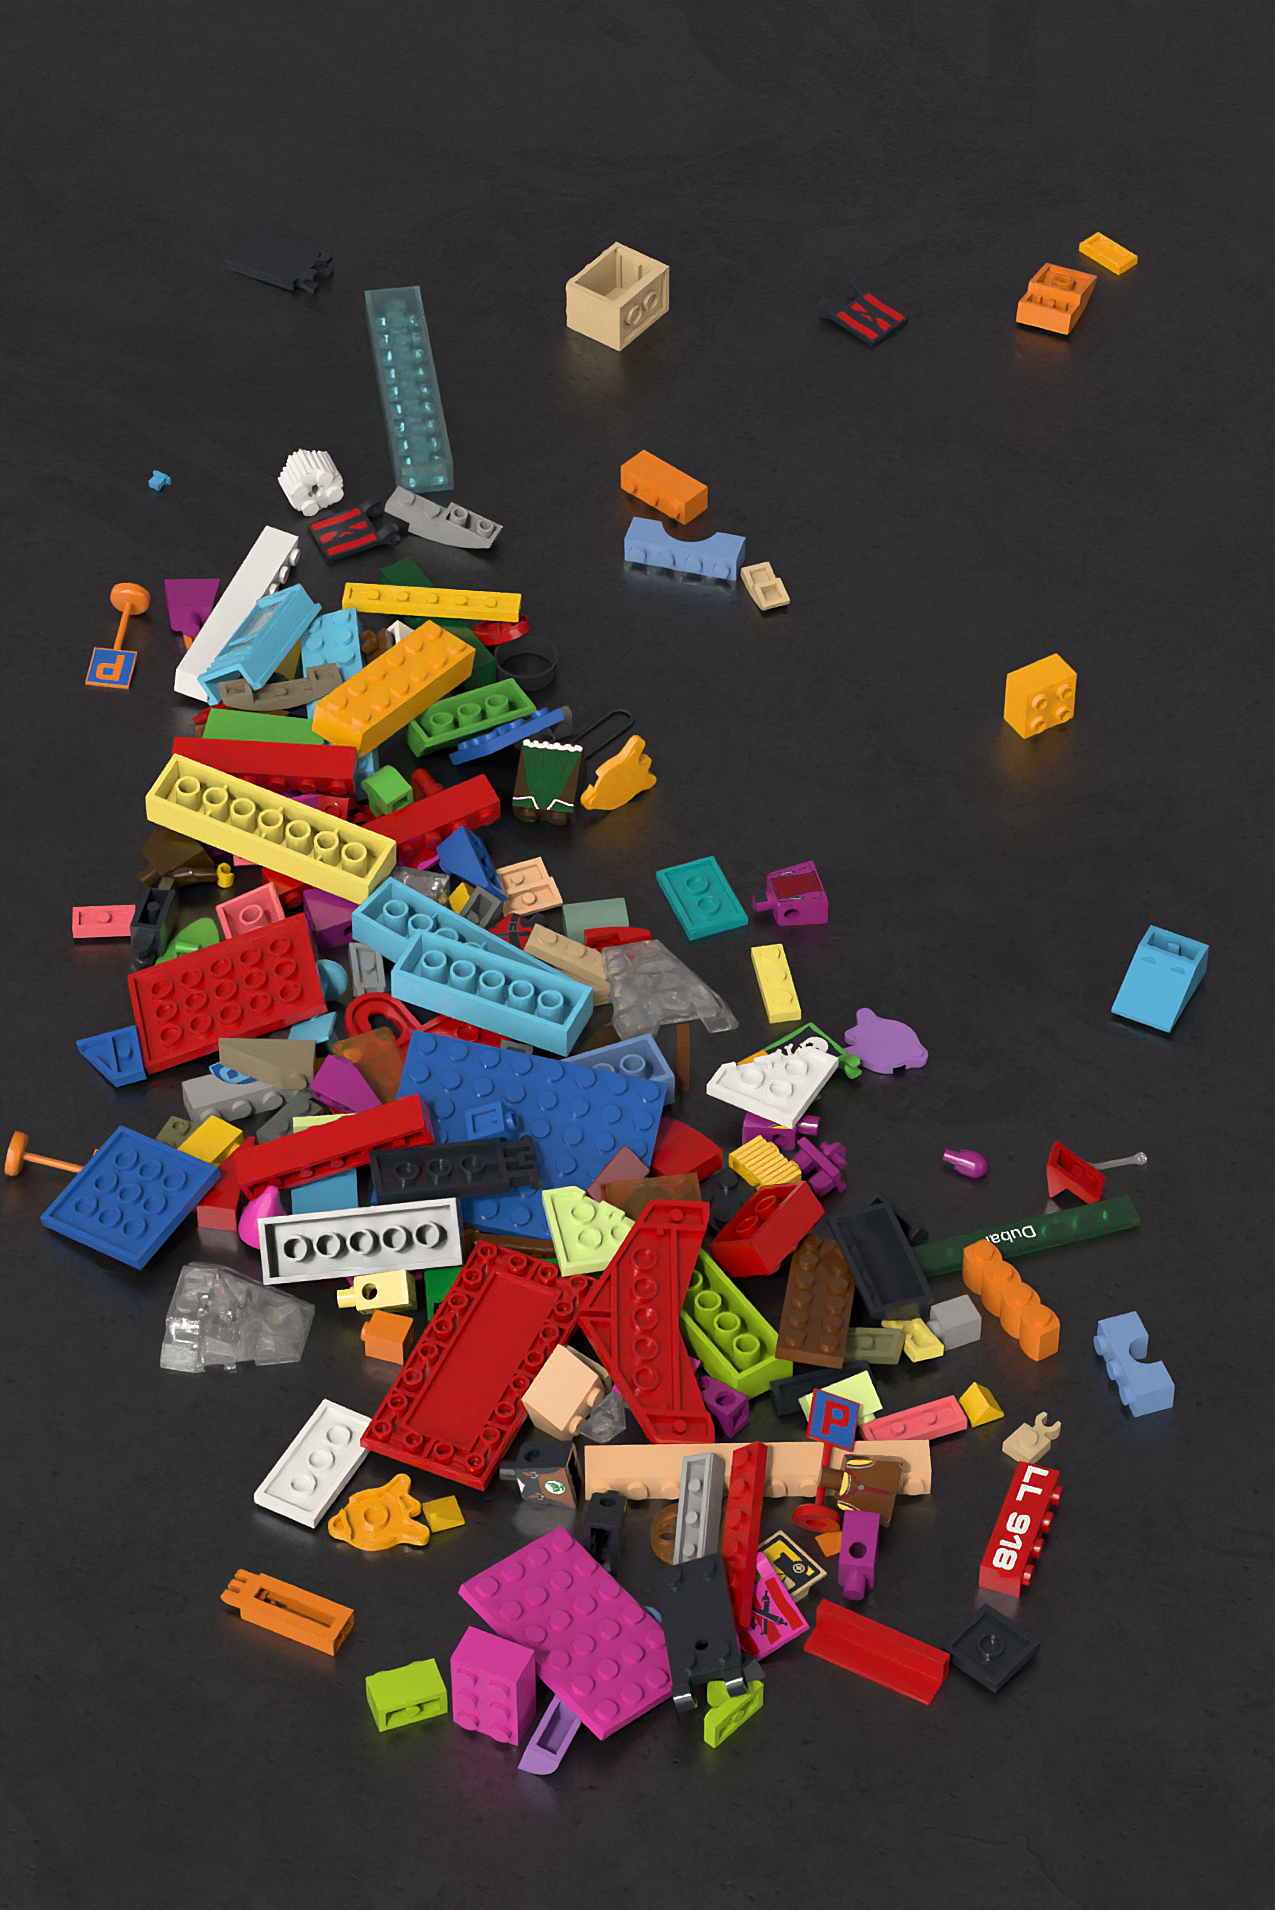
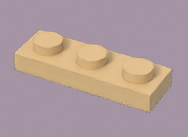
M536 923L523 950L536 958L603 988L612 985L621 964L616 959Z

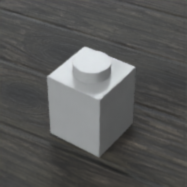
M966 1294L931 1306L930 1321L927 1322V1327L944 1345V1351L980 1340L982 1317Z

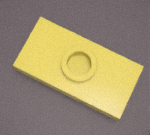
M921 1318L882 1320L881 1325L884 1328L903 1330L906 1337L902 1349L913 1362L943 1356L944 1345Z

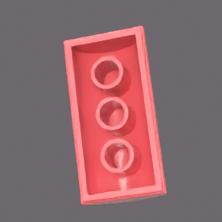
M273 882L215 906L226 939L286 919Z

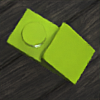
M759 1680L747 1682L749 1693L730 1698L724 1681H710L707 1684V1701L713 1708L709 1710L704 1718L705 1742L716 1748L763 1706L764 1684Z

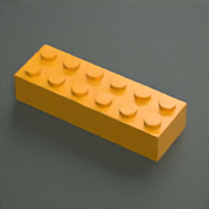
M428 620L315 703L311 730L333 745L356 747L358 759L360 760L469 678L472 673L476 649L431 620Z

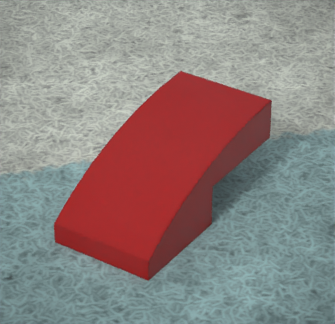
M634 927L584 930V945L591 949L596 948L598 952L605 955L610 953L618 954L622 963L651 956V933L649 930Z

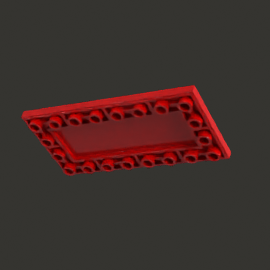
M479 1239L360 1438V1446L475 1489L485 1491L528 1416V1412L521 1399L557 1345L559 1344L567 1348L579 1327V1310L598 1279L584 1274L562 1277L558 1265Z

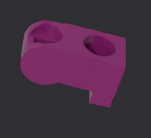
M703 1376L697 1381L706 1411L710 1412L712 1421L720 1426L721 1433L732 1438L751 1421L747 1396L708 1376Z

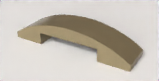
M336 663L306 668L307 678L266 684L254 691L245 678L219 682L218 689L224 705L250 711H273L292 708L317 700L340 686L342 679Z

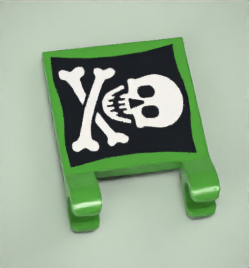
M812 1022L763 1049L768 1055L779 1053L781 1057L796 1054L797 1049L811 1046L838 1057V1065L841 1066L850 1079H854L862 1074V1071L857 1067L861 1064L860 1059L856 1055L848 1054ZM819 1093L815 1097L813 1102L821 1098V1095Z

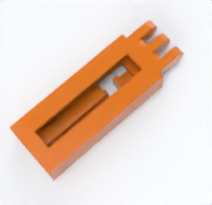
M239 1569L234 1576L235 1579L230 1581L228 1589L224 1590L221 1595V1599L225 1603L240 1609L241 1619L332 1656L336 1654L355 1624L353 1609L263 1573L258 1576ZM265 1598H268V1599H271V1600H273V1601H271L270 1603H267V1602H265L264 1600H265ZM276 1602L286 1605V1608L277 1607Z

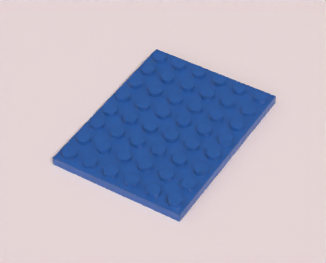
M413 1029L396 1101L404 1096L420 1094L430 1111L435 1143L432 1144L468 1141L465 1118L466 1110L497 1101H502L508 1108L514 1110L519 1121V1128L516 1129L517 1141L524 1135L532 1137L543 1185L539 1189H532L530 1186L510 1187V1192L459 1197L461 1198L463 1226L503 1236L552 1240L542 1202V1191L576 1186L586 1191L623 1145L628 1147L650 1169L668 1083ZM505 1137L500 1138L501 1142L508 1141ZM648 1175L620 1208V1210L625 1212V1217L635 1222L640 1215ZM373 1190L370 1207L377 1206L375 1190Z

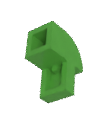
M390 765L384 766L361 782V787L368 794L370 810L377 818L382 814L387 815L414 803L412 787Z

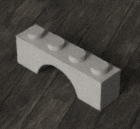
M214 1074L182 1082L185 1108L191 1122L200 1125L211 1115L228 1122L285 1106L297 1093L307 1099L313 1098L310 1090H282L260 1080L248 1084H231L220 1080Z

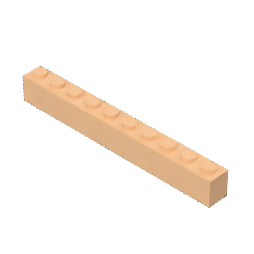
M929 1440L854 1441L853 1452L851 1453L832 1446L829 1468L840 1470L844 1454L897 1456L903 1461V1467L896 1494H930L931 1460ZM751 1443L585 1446V1500H590L595 1492L604 1493L608 1490L617 1491L627 1499L632 1500L677 1499L680 1494L683 1457L714 1452L725 1462L722 1497L728 1496L733 1451ZM763 1443L768 1446L763 1497L816 1496L824 1443ZM826 1488L825 1496H834L835 1490Z

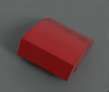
M661 1116L646 1184L651 1189L658 1185L673 1199L721 1169L723 1150L692 1127L678 1120Z

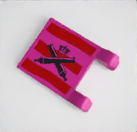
M763 1552L757 1553L756 1569L763 1579L754 1584L750 1628L738 1633L740 1648L753 1656L757 1662L810 1628Z

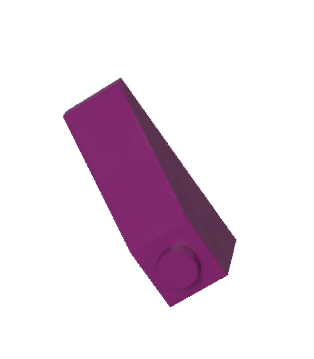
M328 1054L309 1086L313 1098L344 1114L360 1113L373 1106L382 1105L357 1068H355V1063L343 1056H339L337 1059Z

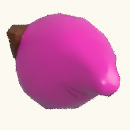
M271 1185L267 1187L262 1195L250 1201L248 1205H243L240 1211L238 1232L241 1240L257 1249H260L257 1219L288 1215L285 1207L281 1205L279 1190L276 1186Z

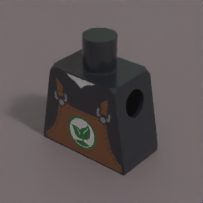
M574 1441L525 1442L521 1445L517 1460L503 1459L500 1464V1479L517 1481L524 1500L577 1510L585 1481Z

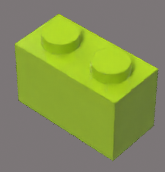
M434 1658L416 1661L408 1666L390 1671H381L373 1676L366 1677L367 1700L379 1732L448 1713L447 1690Z

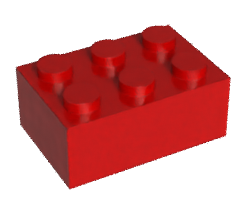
M806 1181L764 1185L752 1195L706 1248L728 1278H747L754 1275L769 1276L780 1268V1263L788 1254L798 1248V1242L805 1234L811 1232L817 1226L816 1222L825 1211Z

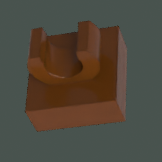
M385 628L377 634L371 630H366L359 636L365 642L361 646V650L365 653L366 665L394 646L393 633Z

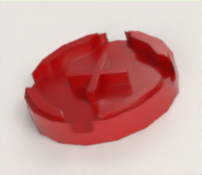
M520 613L518 622L484 620L473 628V633L484 646L496 645L524 635L530 630L528 617Z

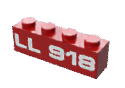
M1019 1461L980 1565L979 1587L1019 1598L1023 1586L1030 1585L1035 1568L1034 1565H1031L1033 1558H1040L1044 1546V1539L1041 1538L1043 1532L1049 1533L1052 1526L1054 1513L1051 1512L1053 1506L1058 1507L1061 1502L1064 1487L1058 1485L1060 1471Z

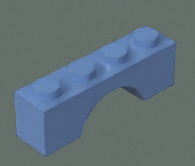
M635 516L624 538L626 561L727 580H737L745 560V537L717 532L712 537L703 541L684 542L669 536L663 528L662 521Z

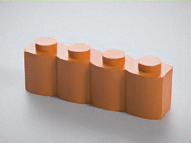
M985 1239L964 1248L962 1269L964 1283L972 1292L981 1296L983 1305L990 1313L1000 1317L1004 1330L1012 1337L1019 1339V1344L1024 1353L1035 1361H1040L1057 1353L1060 1332L1058 1317L1051 1309L1041 1304L1040 1298L1034 1289L1021 1282L1018 1271L1011 1264L1002 1260L998 1248Z

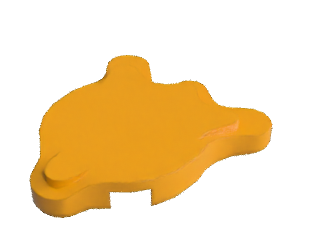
M632 736L619 754L606 761L597 769L595 773L599 778L595 786L593 787L589 784L580 798L581 804L586 809L614 810L626 804L640 791L650 789L655 785L657 778L649 771L652 760L648 755L641 754L645 747V741L640 736Z
M406 1474L396 1475L388 1484L382 1487L355 1493L349 1498V1504L344 1510L341 1509L328 1522V1530L332 1537L344 1540L356 1548L366 1551L384 1550L400 1543L422 1546L426 1545L430 1540L429 1528L411 1519L420 1515L421 1504L409 1495L411 1479Z

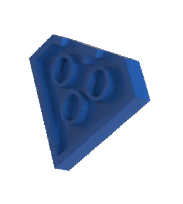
M546 706L531 713L532 719L524 721L523 718H520L511 723L503 724L488 734H482L457 744L459 750L449 754L453 765H457L491 754L565 719L560 708L549 711Z

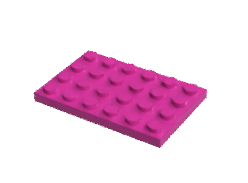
M562 1525L461 1584L458 1592L459 1595L501 1638L535 1650L536 1674L600 1741L672 1696L671 1685L673 1684L663 1628Z

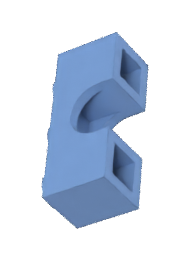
M1136 1311L1098 1321L1097 1335L1093 1338L1097 1354L1103 1355L1106 1361V1368L1110 1379L1116 1380L1119 1386L1122 1403L1125 1406L1129 1405L1134 1417L1171 1408L1173 1406L1175 1385L1162 1361L1150 1364L1136 1361L1146 1357L1149 1338Z

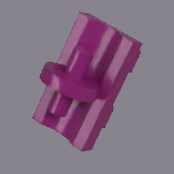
M805 1136L797 1141L800 1151L791 1160L799 1166L802 1173L801 1177L803 1178L815 1168L818 1172L808 1182L820 1197L831 1191L834 1187L840 1193L843 1192L848 1186L841 1179V1172L835 1166L842 1169L847 1165V1161L844 1159L847 1152L846 1147L840 1142H835L831 1145L823 1142L820 1145V1149L823 1151L821 1153Z

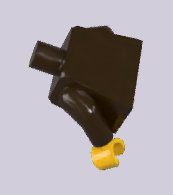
M167 827L154 828L147 843L142 847L141 852L150 865L136 876L145 887H152L163 876L175 878L176 889L193 883L215 882V880L219 886L224 888L231 887L234 883L235 875L230 873L231 867L227 863L220 864L216 870L214 862L196 839Z

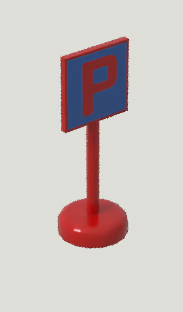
M815 1388L813 1389L806 1437L824 1443L821 1466L829 1467L832 1446L850 1453L853 1452L860 1404ZM817 1486L815 1504H803L794 1510L792 1522L797 1527L819 1533H831L840 1529V1514L836 1510L823 1505L826 1488Z

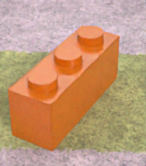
M642 450L621 466L622 489L683 525L689 523L708 508V487L645 450Z

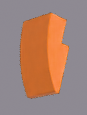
M1045 263L1029 281L1028 292L1019 301L1016 322L1068 335L1083 313L1098 276Z

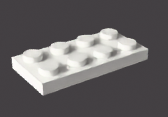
M324 1399L254 1493L255 1503L311 1528H315L371 1451L360 1446V1438L372 1419Z

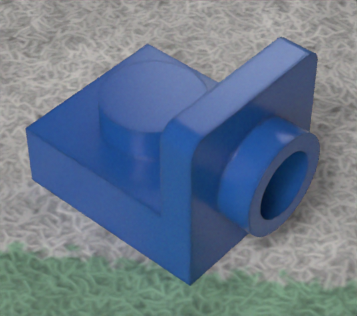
M502 1101L465 1111L468 1141L505 1137L508 1141H517L516 1129L519 1128L517 1114Z

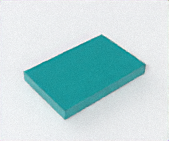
M714 856L656 871V880L690 941L748 925V916Z

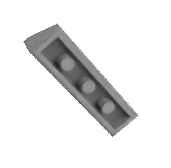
M714 1452L683 1457L673 1565L714 1554L718 1551L725 1462Z

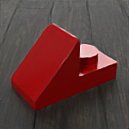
M1054 1142L1046 1166L1049 1197L1052 1198L1067 1188L1090 1206L1100 1201L1106 1176L1060 1142Z

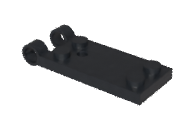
M721 1551L655 1570L654 1576L673 1684L671 1685V1691L678 1712L682 1713L697 1708L693 1686L722 1677L724 1678L730 1698L749 1693L726 1564ZM708 1644L706 1649L697 1650L701 1645Z

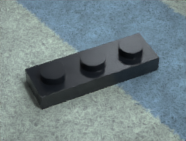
M867 1360L844 1364L842 1369L827 1368L770 1381L769 1391L780 1416L802 1411L799 1398L813 1393V1389L821 1390L864 1371L868 1372L876 1392L877 1384Z

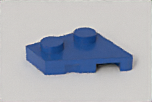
M136 1025L76 1041L79 1052L115 1087L147 1079Z

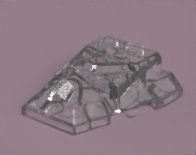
M659 939L604 947L602 949L601 956L605 980L610 984L608 999L609 1003H613L614 1009L612 1023L622 1041L650 1033L655 1041L660 1025L700 1018L709 1033L737 1029L739 1022L727 1002Z
M196 1261L190 1262L189 1265H183L166 1315V1334L162 1344L160 1367L187 1372L204 1371V1365L225 1363V1369L236 1368L235 1362L254 1360L257 1366L299 1362L314 1317L315 1305L270 1285H264L263 1282L230 1267Z

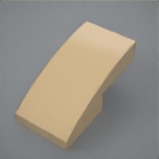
M769 561L741 568L740 575L753 600L762 611L790 604V599L780 578L775 577Z

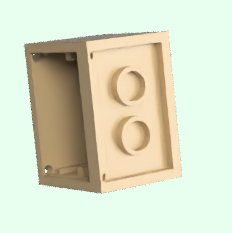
M615 242L566 283L567 327L617 351H621L669 310V266Z

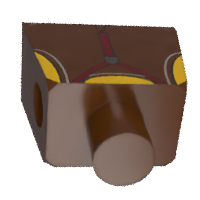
M844 1454L840 1470L821 1466L817 1486L835 1490L833 1502L836 1507L842 1510L880 1513V1525L889 1527L903 1461L897 1456Z

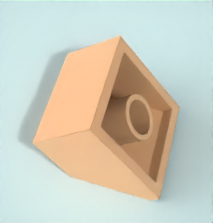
M558 1344L521 1400L535 1427L561 1441L572 1440L574 1436H578L582 1432L586 1423V1417L592 1408H596L601 1403L605 1388L599 1375L565 1347Z

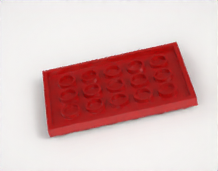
M304 912L127 975L144 1068L148 1075L218 1051L219 1038H255L328 1012L310 928Z

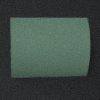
M624 897L562 905L565 937L583 945L584 930L601 927H629Z

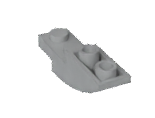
M399 486L387 501L384 510L410 523L408 531L429 540L463 548H490L503 526L452 502L446 509Z

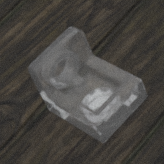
M614 1391L605 1396L596 1408L591 1409L590 1418L579 1426L580 1433L604 1445L625 1430L626 1420L623 1397Z

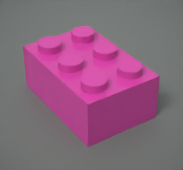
M469 1626L450 1658L453 1722L458 1723L467 1730H476L487 1734L496 1741L508 1742L519 1746L537 1714L535 1650Z

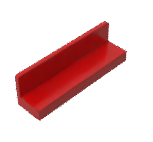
M822 1599L816 1610V1627L804 1644L806 1652L926 1705L932 1703L949 1675V1653L826 1599Z

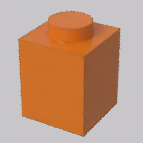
M376 1309L370 1322L366 1321L361 1332V1340L365 1341V1355L404 1365L415 1341L414 1319Z

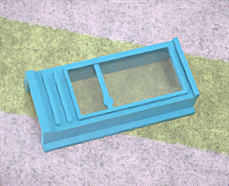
M301 584L257 599L256 605L214 658L215 661L210 664L211 667L206 669V673L200 674L197 677V681L209 696L207 702L210 706L216 705L222 700L218 683L237 680L241 674L253 691L262 688L321 610V605L313 603Z

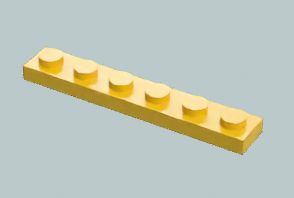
M346 582L342 610L355 607L357 612L518 622L522 597L521 594Z

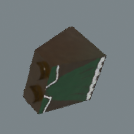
M523 738L512 803L515 817H519L520 820L526 822H535L537 819L548 820L555 825L575 823L588 769L582 744Z

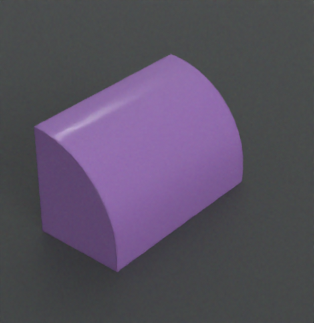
M556 1694L524 1752L518 1766L521 1770L539 1775L554 1772L582 1722Z

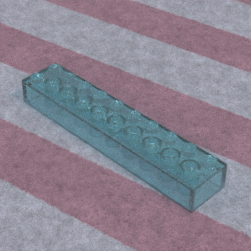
M411 286L364 291L366 321L396 488L399 486L412 493L453 490V461L420 287Z

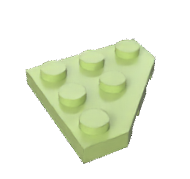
M576 1186L542 1191V1202L562 1277L605 1270L635 1221L625 1217L624 1211L603 1200L599 1203L587 1197L586 1191Z

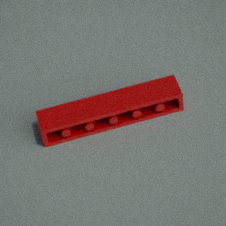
M174 737L171 758L176 753L264 789H270L275 792L299 790L308 794L315 793L316 791L330 792L334 795L355 794L359 759L357 748L354 746Z
M420 1094L404 1096L397 1101L381 1106H373L366 1111L345 1115L335 1121L322 1125L310 1126L306 1130L291 1135H282L275 1140L260 1145H251L244 1150L233 1153L238 1185L249 1201H252L262 1195L267 1187L271 1185L276 1186L279 1192L369 1164V1151L429 1145L435 1143L430 1111Z

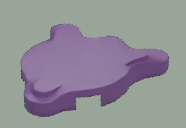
M862 1008L857 1011V1025L845 1032V1042L852 1046L844 1048V1050L848 1054L856 1055L860 1059V1067L868 1068L874 1072L893 1074V1068L904 1065L905 1069L912 1067L920 1068L928 1061V1051L920 1044L916 1033L909 1026L895 1020L880 1018L868 1008Z

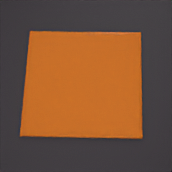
M840 1529L815 1537L826 1557L840 1553L842 1531Z

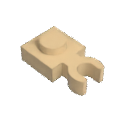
M1042 1412L1036 1417L1035 1426L1030 1427L1024 1422L1003 1442L1002 1451L1018 1462L1024 1461L1035 1464L1050 1450L1051 1440L1059 1436L1061 1423L1057 1421L1051 1427L1044 1426L1047 1423V1413Z

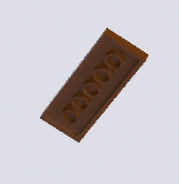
M807 1234L798 1242V1248L793 1251L775 1358L842 1369L855 1282L836 1240Z

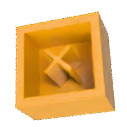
M1055 653L1007 674L1004 719L1023 739L1072 719L1074 716L1077 673Z

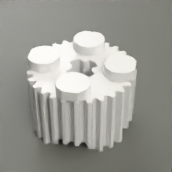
M299 449V452H293V455L288 456L287 467H283V472L280 473L281 475L278 480L295 509L297 508L298 511L302 510L305 516H313L319 510H322L323 507L327 508L328 504L332 505L342 499L344 495L341 488L343 487V480L327 451H318L316 453L313 450L310 453L309 451Z

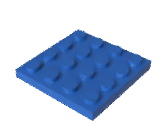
M120 1125L42 1214L40 1219L45 1227L141 1270L216 1183L221 1174L218 1167Z

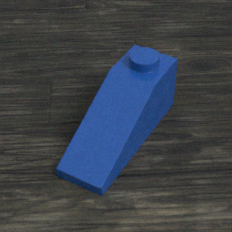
M463 825L460 826L435 848L440 858L439 866L447 875L451 876L453 874L475 888L479 885L503 902L508 899L482 839Z

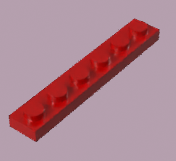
M760 1441L734 1450L732 1456L722 1555L725 1559L738 1633L750 1628L768 1446Z

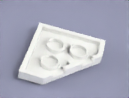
M809 1046L797 1049L796 1054L780 1057L779 1053L755 1057L754 1062L736 1066L735 1062L722 1064L707 1084V1094L793 1129L837 1069L838 1057Z

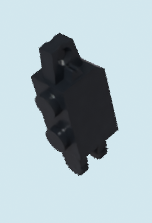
M163 876L158 888L145 887L130 924L132 952L134 954L133 965L137 969L143 970L152 966L155 956L163 957L179 916V895L176 891L175 878Z

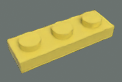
M782 944L751 948V958L769 1023L800 1020L801 1009Z

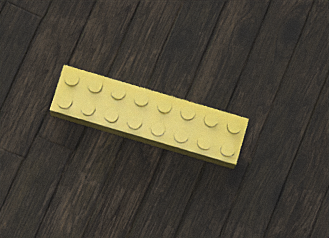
M174 753L145 797L147 820L359 905L386 881L396 865L395 840Z

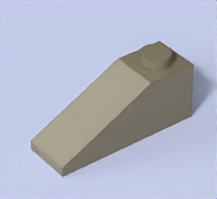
M219 1038L221 1065L282 1090H310L309 1086L315 1078L317 1070L316 1040Z

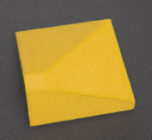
M455 1495L421 1504L431 1533L465 1524Z

